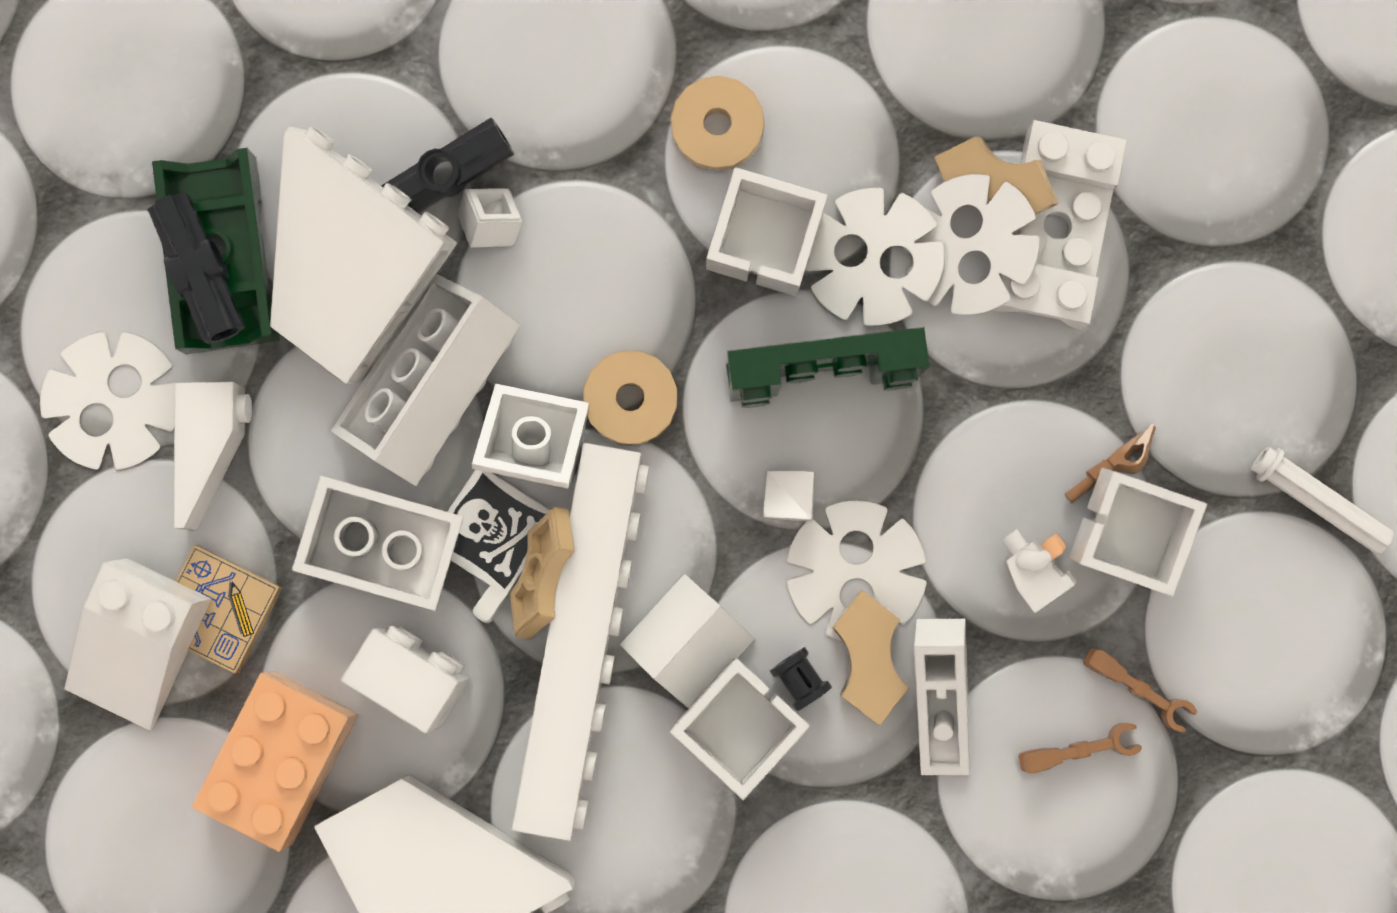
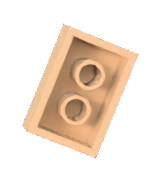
M275 671L260 673L192 808L281 852L293 845L359 714Z

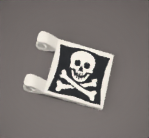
M480 470L473 472L447 512L464 517L451 561L489 585V588L473 609V614L477 619L489 624L521 576L528 548L527 532L550 510L493 473Z

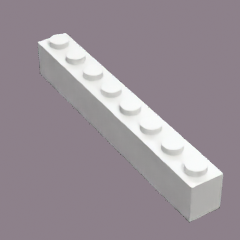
M583 443L570 513L575 552L565 563L557 584L554 603L555 618L550 621L512 831L570 841L575 829H584L589 801L580 799L583 780H593L597 760V752L589 751L592 732L601 733L606 704L598 703L601 683L610 685L615 656L606 655L609 637H619L624 608L615 607L618 588H628L632 560L624 559L627 540L636 542L641 513L632 512L636 493L645 494L649 466L641 465L642 455L639 452Z

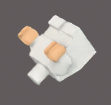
M1018 529L1002 539L1013 555L1006 563L1016 588L1034 613L1076 584L1077 581L1069 571L1063 573L1055 565L1054 559L1066 549V544L1059 534H1054L1041 546L1035 540L1028 544Z

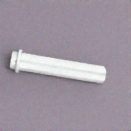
M1268 446L1254 461L1251 470L1257 473V480L1260 482L1268 480L1375 554L1382 553L1391 544L1394 535L1391 529L1284 457L1285 452L1281 448L1274 450Z

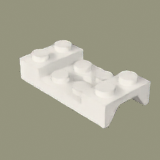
M1033 120L1026 132L1020 164L1033 160L1042 161L1059 204L1037 214L1035 220L1012 232V235H1034L1040 237L1037 261L1031 276L1024 285L999 273L1011 299L992 311L1026 312L1058 319L1070 327L1080 330L1090 324L1099 277H1096L1113 190L1118 186L1126 139ZM1059 216L1064 219L1068 225L1067 236L1063 239L1049 237L1044 230L1045 218Z

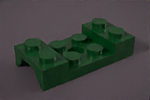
M240 148L224 159L189 164L165 160L152 161L156 199H161L170 194L177 195L186 192L195 204L208 239L221 238L224 240L226 250L222 258L229 273V279H226V282L246 326L237 335L224 341L209 344L203 342L185 298H182L176 291L166 271L175 349L188 355L280 341L279 333L270 327L272 293L269 291L258 203H262L256 156L248 148ZM163 248V255H164V258H165V257H167V255H166V252H165V250H164V248Z
M921 327L727 351L728 363H726L730 402L741 401L742 408H753L769 405L770 399L778 396L782 384L781 377L786 376L787 383H802L815 380V374L825 371H833L835 378L857 376L862 374L863 368L869 366L871 385L883 383L884 391H892L912 387V382L918 381V378L930 365L925 328Z

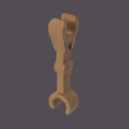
M1092 648L1083 660V664L1097 674L1114 682L1122 683L1128 687L1127 690L1142 700L1146 699L1161 709L1162 722L1169 729L1178 732L1186 731L1183 726L1174 722L1173 713L1176 708L1182 707L1192 715L1197 714V709L1189 701L1177 698L1167 701L1152 691V687L1147 683L1127 674L1128 671L1115 658L1103 650Z
M1118 723L1110 729L1108 738L1091 742H1075L1069 744V747L1062 749L1056 747L1039 748L1021 752L1018 755L1021 770L1028 773L1042 772L1063 763V760L1086 758L1091 756V753L1112 749L1114 752L1122 755H1135L1141 751V745L1136 744L1124 748L1121 746L1119 738L1123 731L1137 729V726L1130 723Z

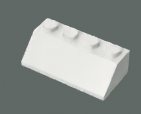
M436 274L382 351L331 429V432L378 464L417 486L423 475L432 467L436 455L449 435L458 427L462 415L475 395L484 387L488 375L501 355L510 347L513 337L521 325L484 297Z

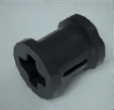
M805 647L799 649L770 670L773 677H780L795 699L793 706L796 711L808 706L832 688L829 681L821 680L806 658L809 652Z

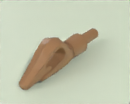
M1152 424L1145 432L1136 435L1106 460L1101 461L1086 471L1088 477L1064 494L1067 500L1073 503L1092 489L1096 484L1101 468L1118 473H1139L1147 462L1156 427ZM1143 450L1141 457L1137 461H1128L1135 452Z

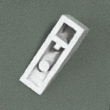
M234 382L175 383L174 528L198 529L245 435V423L251 421L252 403L250 395L245 394L244 387Z
M917 619L914 655L921 775H970L965 619Z

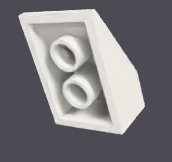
M320 476L292 571L436 611L464 517Z
M128 558L103 562L83 607L64 689L149 731L152 730L188 653L187 649L212 599Z

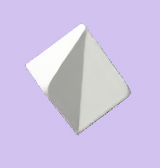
M464 190L458 209V218L469 246H513L523 221L510 190Z
M767 471L763 518L813 521L814 471Z

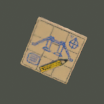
M194 545L176 582L212 600L187 650L234 674H239L283 587L199 545Z

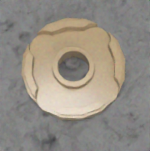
M724 76L701 78L687 86L675 101L671 115L673 141L681 155L696 167L706 170L708 168L713 170L721 169V171L731 170L748 161L760 145L765 125L762 106L754 92L739 80ZM713 113H721L729 118L731 127L722 135H713L704 127L705 119Z
M619 351L604 357L590 371L584 385L583 402L589 403L587 416L590 424L604 438L620 445H641L657 438L670 426L677 410V387L670 370L658 358L642 351ZM628 385L637 386L644 393L642 406L634 411H626L617 403L619 391Z

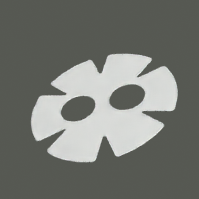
M971 174L959 176L933 189L931 195L939 207L942 216L928 210L937 226L915 241V243L939 241L944 243L943 272L938 286L928 302L933 306H937L951 286L954 285L951 306L953 314H980L1003 305L1011 299V296L999 273L1024 285L1031 276L1037 261L1040 237L1034 235H1012V232L1036 219L1033 208L1025 196L1008 182L1003 183L989 204H987L990 183L989 175ZM964 205L975 206L980 210L983 217L981 229L970 238H960L955 235L950 224L953 213ZM903 247L905 253H910L908 249ZM971 251L983 252L988 256L991 264L989 275L978 284L966 283L958 272L961 258ZM911 266L910 268L907 269V273H908V274H909V272L911 271V269H912L913 266Z
M882 188L860 189L837 198L835 203L846 225L844 226L822 212L805 271L833 270V272L811 286L814 295L825 308L843 320L849 318L860 298H863V321L866 326L890 324L912 315V309L902 288H905L922 300L928 301L938 286L944 268L945 253L943 242L915 243L917 239L937 226L934 218L919 202L904 193L899 194L885 216L884 190ZM850 234L861 237L866 242L868 248L865 260L855 267L841 265L834 254L837 241L843 236ZM892 246L905 247L913 257L911 271L905 277L899 279L886 276L880 267L882 253Z
M105 332L87 335L65 348L60 355L76 374V377L49 369L44 378L40 396L42 418L70 416V418L49 433L48 436L53 444L72 461L96 470L100 468L108 443L110 444L114 466L117 470L135 466L160 449V444L148 431L145 424L172 432L175 418V383L151 385L153 381L172 368V364L164 353L148 340L127 332L121 333L113 358H111ZM119 365L133 366L141 377V385L138 391L127 398L115 396L108 387V376ZM90 404H103L112 412L113 424L104 435L90 436L81 428L80 415Z
M845 501L833 504L825 509L833 535H830L814 520L806 521L794 537L789 549L787 562L811 569L813 573L787 580V586L796 609L809 624H813L833 607L826 636L843 641L832 629V626L846 609L840 600V590L848 580L855 578L865 580L870 584L874 594L873 599L898 617L900 624L904 625L913 616L923 598L927 582L920 578L902 574L900 570L926 563V557L918 536L904 519H900L880 536L887 508L867 501ZM861 531L871 538L873 553L868 561L856 565L847 562L842 557L840 542L847 533Z

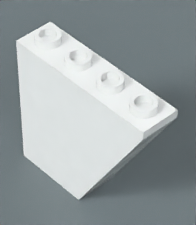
M289 126L284 133L270 327L345 384L359 382L364 379L457 242L446 235L449 227L437 217L428 212H424L421 216L407 206L411 199L401 190L389 183L382 187L369 176L373 170L361 160L350 154L344 158L334 151L332 146L335 142L328 135L313 126H310L308 130Z
M407 775L314 826L358 913H531L540 907L543 913H549L570 900L567 892L573 890L576 883L572 874L411 775Z

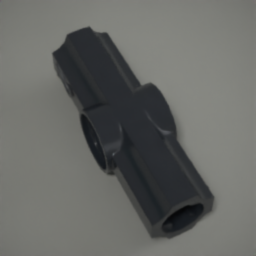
M491 117L441 149L434 148L426 151L420 157L417 164L386 183L395 186L411 199L407 206L419 214L445 197H453L460 194L469 182L514 155V152L505 135ZM450 162L453 168L451 178L444 184L436 185L433 179L435 168L440 163Z
M186 192L177 195L170 194L156 200L147 210L167 255L164 258V265L176 291L182 298H185L203 342L209 344L224 341L237 335L246 326L226 282V279H229V273L217 246L206 235L194 202Z

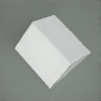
M495 384L473 458L472 469L568 489L578 469L589 403Z
M684 574L622 641L620 646L654 680L689 709L735 657L738 658L755 638Z

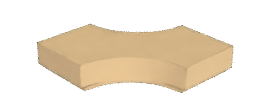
M975 136L934 157L944 182L964 175H989L990 183L987 199L990 201L1003 183L1008 182L1025 196L1035 215L1059 204L1041 160H1033L1023 164L1006 162L994 155L981 137Z
M553 507L527 532L528 548L525 564L518 582L510 591L515 637L531 639L555 618L554 603L558 580L565 563L575 552L569 509Z
M860 590L832 626V629L844 641L850 660L849 676L840 695L880 726L909 689L897 675L891 659V640L900 619L866 592Z

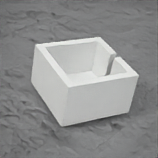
M735 167L706 258V270L746 282L749 273L757 275L756 285L797 297L828 195Z
M1101 468L1087 506L1088 509L1095 511L1094 518L1090 520L1083 517L1069 558L1081 565L1174 596L1207 503L1116 471Z
M391 625L390 628L373 629L341 681L425 734L440 728L471 679L461 673L465 665L441 650L439 653L434 651L432 654L420 647L424 639L401 625L398 628Z
M735 657L671 727L670 733L744 800L806 732L810 725L777 694L774 693L769 700L764 697L770 688Z

